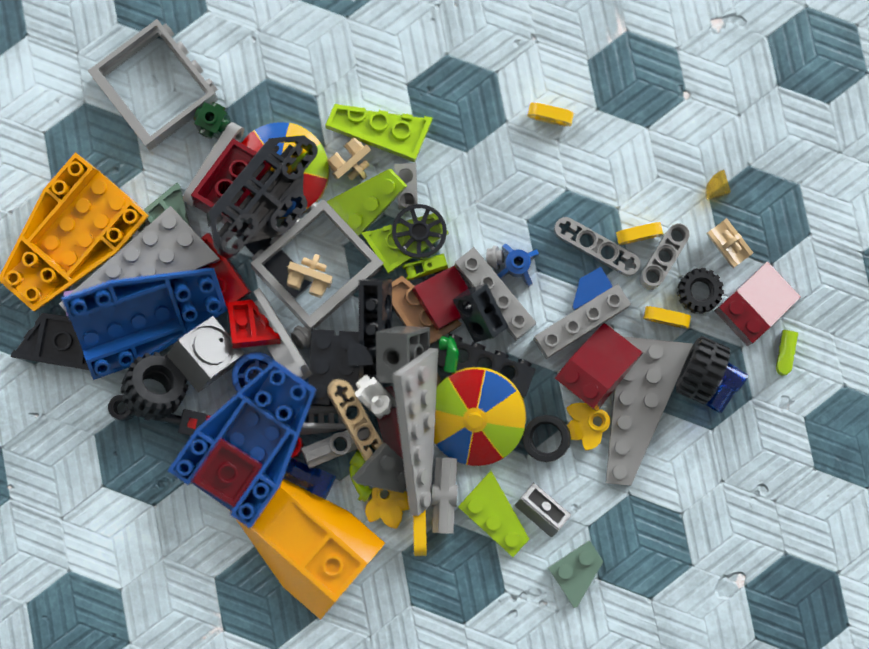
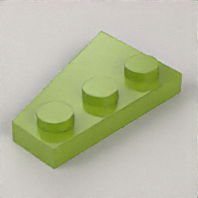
M434 213L429 214L426 224L432 223L438 217ZM423 216L417 217L418 221H421ZM413 219L407 220L410 224L414 222ZM402 223L397 224L396 232H405L409 230V228L403 225ZM442 224L435 225L430 228V231L442 234ZM393 225L362 232L361 234L373 252L384 263L383 267L388 274L412 259V257L403 254L395 245L392 237ZM410 236L397 237L402 247L408 242ZM428 237L429 241L432 244H435L436 242L441 240V238ZM414 241L406 250L417 254V242ZM424 241L421 242V252L429 248Z

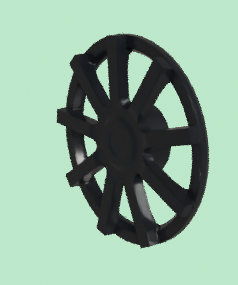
M415 204L404 208L396 216L392 226V237L397 248L403 254L417 259L427 258L436 254L443 246L447 236V227L442 215L433 207L424 204ZM416 208L426 209L421 221L417 219L414 210ZM408 211L411 212L414 221L412 224L401 218ZM431 211L438 219L430 224H426L427 217ZM398 222L407 226L409 230L396 232ZM442 224V234L430 231V228L435 225ZM410 236L408 242L402 247L397 237ZM429 236L441 238L436 247L429 241ZM414 241L417 242V254L406 250ZM422 241L430 247V252L421 254Z

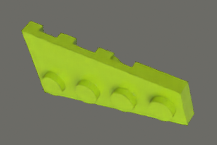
M334 104L325 128L349 138H355L362 143L409 161L416 162L433 117L424 116V118L413 117L412 114L402 113V115L383 110L376 112L361 107Z

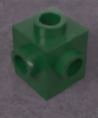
M204 102L202 108L199 107L196 110L193 118L194 124L199 131L198 133L209 139H212V137L219 139L231 122L229 115L225 111L226 108L215 102H212L211 105ZM210 116H214L212 121H208Z

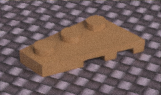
M403 276L392 282L393 310L404 326L430 327V345L438 341L443 335L446 336L462 325L460 321L456 320L437 331L412 291L414 285Z

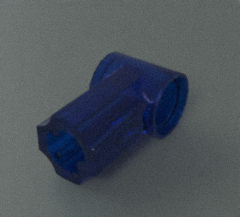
M728 362L724 376L715 394L706 405L714 411L722 413L734 393L741 389L749 375Z
M292 458L283 478L307 488V491L326 499L336 476L317 467L316 469L308 468L306 464Z

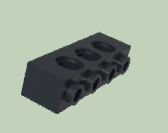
M367 278L359 280V344L363 345L370 352L374 362V366H359V379L368 375L371 379L374 377L377 380L376 332L392 328V279Z
M449 333L447 338L450 336L455 339L458 351L464 350L469 355V359L466 362H458L456 371L478 367V361L483 358L489 359L492 364L491 370L500 374L504 367H511L515 372V376L510 381L516 386L522 398L525 399L536 370L531 367L532 363L522 359H518L517 362L508 359L509 355L495 350L493 354L485 351L486 346L474 342L471 345L463 343L462 337ZM438 347V367L444 369L447 350H441Z

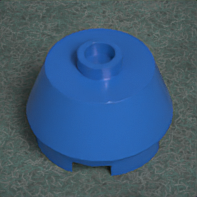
M251 352L239 358L233 367L231 375L235 391L238 393L268 367L274 359L261 352Z

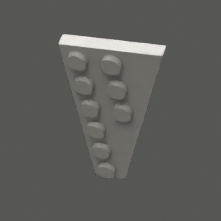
M170 206L70 294L110 280L195 270L221 260ZM61 301L59 305L66 311L63 301Z
M624 337L641 350L643 354L614 390L606 483L632 485L693 345L692 343Z
M429 348L393 374L410 515L417 516L431 505L438 367V349Z

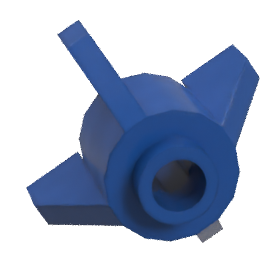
M507 243L502 245L507 258L505 268L497 274L498 277L502 279L508 274L513 277H522L526 285L530 287L533 283L528 270L531 260L539 255L538 251L534 250L527 253L520 249L513 250ZM514 259L523 261L522 265H515Z

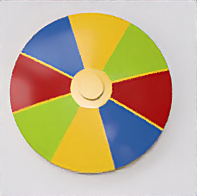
M270 123L255 129L241 143L256 152L260 150L269 138L305 135L317 145L318 153L304 171L303 195L307 199V207L303 212L305 213L313 203L321 199L329 180L328 158L322 144L311 132L291 123ZM294 142L278 143L279 150L277 154L281 155L289 144L293 147L296 144ZM305 149L296 158L295 162L288 167L286 172L289 175L297 163L306 156L307 151ZM292 201L290 208L279 219L287 218L286 216L295 209L297 203Z
M471 367L448 375L438 384L436 388L434 443L446 456L457 459V462L461 464L483 466L500 461L518 445L525 428L526 410L520 392L508 378L491 369Z

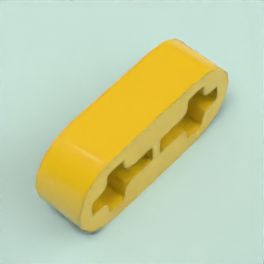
M533 102L529 104L527 116L534 120L568 127L572 125L574 113L567 109Z
M661 222L645 224L616 232L619 245L639 242L663 235Z
M646 306L643 319L654 323L688 329L691 316L681 312Z
M425 510L419 516L413 515L414 556H427Z

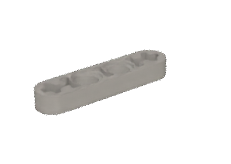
M234 122L228 124L183 195V202L195 208L191 197L192 192L232 138L238 142L241 141L244 134L243 127Z
M563 217L556 222L554 233L563 242L622 275L632 276L639 270L640 260L632 252L571 218ZM568 223L570 225L569 230L575 233L577 228L581 231L577 234L575 241L571 240L573 234L566 232L565 235L561 234L559 225L564 226ZM584 234L590 235L593 238L592 246L583 247L580 244V237ZM605 246L611 247L614 250V257L611 259L603 258L601 249ZM619 252L623 254L620 259L624 261L633 260L632 265L635 266V269L630 268L627 271L624 269L625 264L621 261L617 265L613 263L618 258Z

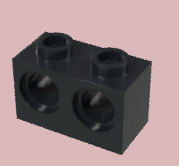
M487 283L468 288L452 299L474 343L493 339L508 328Z

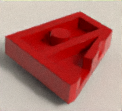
M253 300L227 302L233 349L280 344L278 332L275 333L270 327L269 321L259 312Z

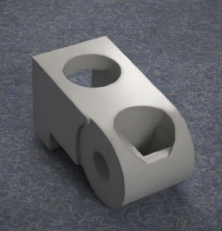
M416 163L394 164L395 173L407 185L405 190L397 197L398 210L418 204Z

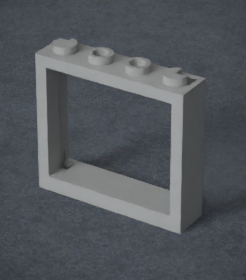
M158 19L88 70L89 74L149 151L192 120L196 110L199 107L202 108L204 102L211 105L212 102L218 100L215 93L218 90L210 78L205 80L202 77L201 73L203 70L196 60L191 62L186 56L189 53L181 41L176 43L173 40L174 32L166 23L162 25ZM161 36L204 91L205 95L150 136L106 80L105 76L157 37Z
M325 200L319 204L317 202L313 203L307 209V215L302 219L298 218L284 235L274 237L270 242L271 246L265 251L259 250L252 257L253 261L251 262V269L310 332L359 290V280L374 277L383 268L384 264ZM324 213L370 263L309 316L263 265Z

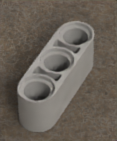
M676 223L663 236L641 272L640 283L644 288L649 290L655 289L664 281L689 239L690 233L685 225ZM679 231L683 236L682 241H674L671 237V232ZM659 252H667L670 255V261H661L659 259ZM652 271L656 273L658 281L656 283L649 282L646 278L647 272Z

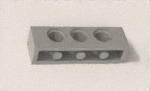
M474 247L455 261V267L471 287L487 283L508 325L506 330L515 341L536 325L535 320Z
M616 284L534 336L533 340L545 359H548L627 309L631 303L620 286Z

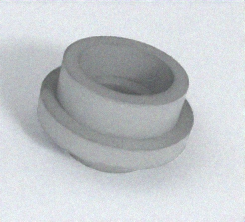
M498 245L487 248L486 252L487 263L494 270H499L500 265L504 264L503 250H499Z
M296 326L291 333V338L295 345L300 349L311 346L312 333L306 327Z

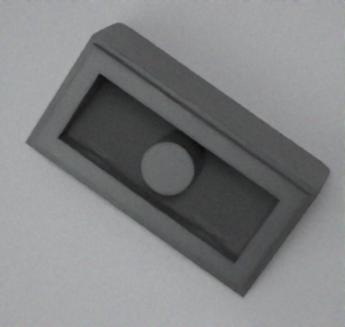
M535 483L528 488L515 504L517 509L550 537H553L571 516L568 511Z

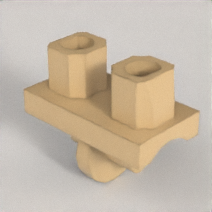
M352 138L344 145L345 149L351 154V157L346 162L337 152L327 160V163L333 170L332 175L335 179H339L351 167L353 171L347 175L351 181L357 176L363 180L367 177L364 170L370 166L369 163L364 160L358 165L357 162L368 154L371 149L368 145L363 146L357 139Z
M727 218L706 233L732 268L753 254V251Z
M315 254L313 260L303 257L301 264L308 267L290 261L287 286L300 290L304 279L311 281L312 285L309 294L322 298L326 289L331 287L333 277L319 272H325L327 265L319 263L320 255Z

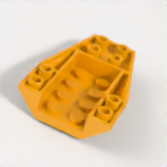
M75 152L43 189L0 274V282L35 312L113 257L145 222L149 215L102 172Z
M284 478L279 489L251 529L237 520L283 588L320 620L385 544L382 539L348 510Z

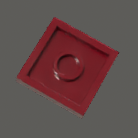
M454 265L414 286L412 291L438 331L461 318L452 299L467 290L468 286Z
M219 438L192 478V482L235 507L263 465L227 441Z

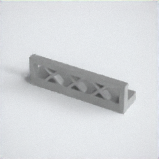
M258 288L253 291L258 299L254 303L257 305L259 312L267 318L270 327L275 333L278 332L280 336V344L266 345L274 360L303 380L313 375L261 289Z

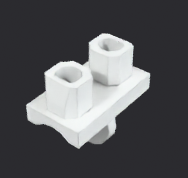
M365 375L356 382V386L359 389L355 392L356 397L378 419L389 414L392 407H396V399L374 377L371 379L368 375Z

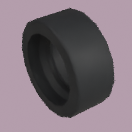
M543 415L534 418L527 424L522 439L524 448L531 457L537 461L550 462L565 455L570 447L571 435L568 426L563 420L557 416ZM542 424L555 426L561 434V444L558 449L551 453L541 452L533 444V432Z

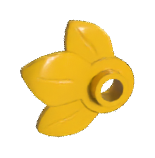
M582 402L567 406V412L573 419L567 424L571 440H582L585 450L597 447L601 442L602 433L610 425L609 415L602 409L598 411L593 410L589 405ZM595 417L601 418L602 424L600 426L594 425L593 419Z
M373 487L371 492L372 498L365 507L368 521L374 522L381 518L387 526L397 529L402 521V511L409 510L407 491L401 493L388 490V496L381 498L380 492L386 489Z

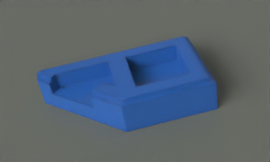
M602 267L579 279L572 305L573 310L585 305L613 287Z

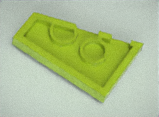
M387 169L326 202L360 237L361 233L405 190L407 185L392 169Z
M490 471L458 508L507 553L514 557L526 544L529 537L495 476Z

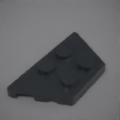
M42 313L35 321V326L23 337L25 339L19 347L11 353L12 358L89 370L72 322L66 316Z

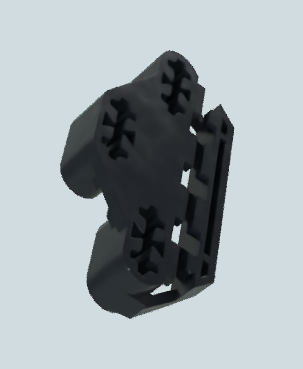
M305 135L269 138L206 215L208 228L211 226L213 247L220 256L224 258L233 257L245 244L281 236L294 225L307 207V199L303 195L304 171L318 153L317 145ZM294 142L296 144L294 147L289 144L281 155L277 154L279 150L278 143ZM305 149L307 151L306 156L297 163L289 175L286 172L288 167L295 162L296 158ZM263 161H266L275 170L272 172L269 169L261 180L258 181L255 178L264 169ZM244 186L254 196L248 195L240 206L237 207L234 204L245 192L241 189ZM292 201H295L297 203L295 209L286 216L287 218L282 221L281 227L278 228L276 226L277 220L290 208ZM224 213L233 222L227 221L218 231L217 225L223 219L220 214ZM246 222L248 224L246 227L247 229L238 236L237 240L234 241V243L231 246L232 248L227 249V242L231 240L236 235V232L240 230V228L243 226L242 223Z

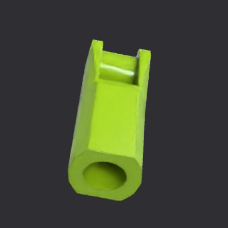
M443 253L405 264L402 268L406 270L408 276L406 279L411 281L447 270L448 264ZM422 265L424 272L417 274L415 266Z
M782 330L779 355L776 363V372L779 375L785 376L792 371L798 332Z

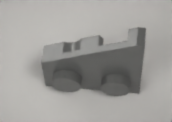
M384 442L352 477L357 484L404 493L407 489L403 459Z

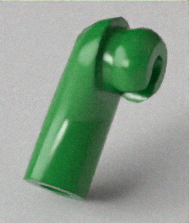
M442 336L440 337L439 348L447 350L444 371L455 373L459 358L455 339L450 336L449 338Z

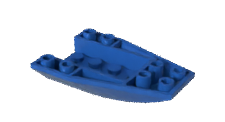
M214 268L110 280L61 297L93 380L129 368L137 357L140 356L142 358L146 353H150L153 356L154 352H160L212 316L216 318L228 311Z
M274 360L195 430L168 471L187 485L193 484L228 508L231 511V516L251 529L281 485L316 388ZM219 438L227 441L263 465L235 507L192 482V478Z

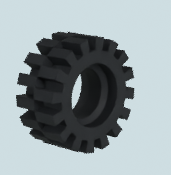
M696 268L689 271L683 276L677 287L679 288L677 296L680 297V304L683 303L684 308L691 310L692 313L699 312V314H703L714 309L721 302V297L724 294V290H722L724 285L723 282L719 281L720 277L718 274L714 275V271H707L706 268ZM704 282L707 284L710 292L706 299L698 300L694 298L691 293L694 283Z

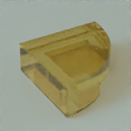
M724 170L717 172L709 180L705 191L706 200L731 193Z

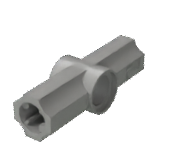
M362 427L358 430L357 436L359 440L363 441L369 437V429ZM348 430L303 447L301 451L308 468H312L334 458L344 456L358 448ZM340 438L346 442V449L344 451H337L333 447L335 439Z
M436 458L435 484H433L432 506H434L432 533L453 534L454 510L457 507V459Z

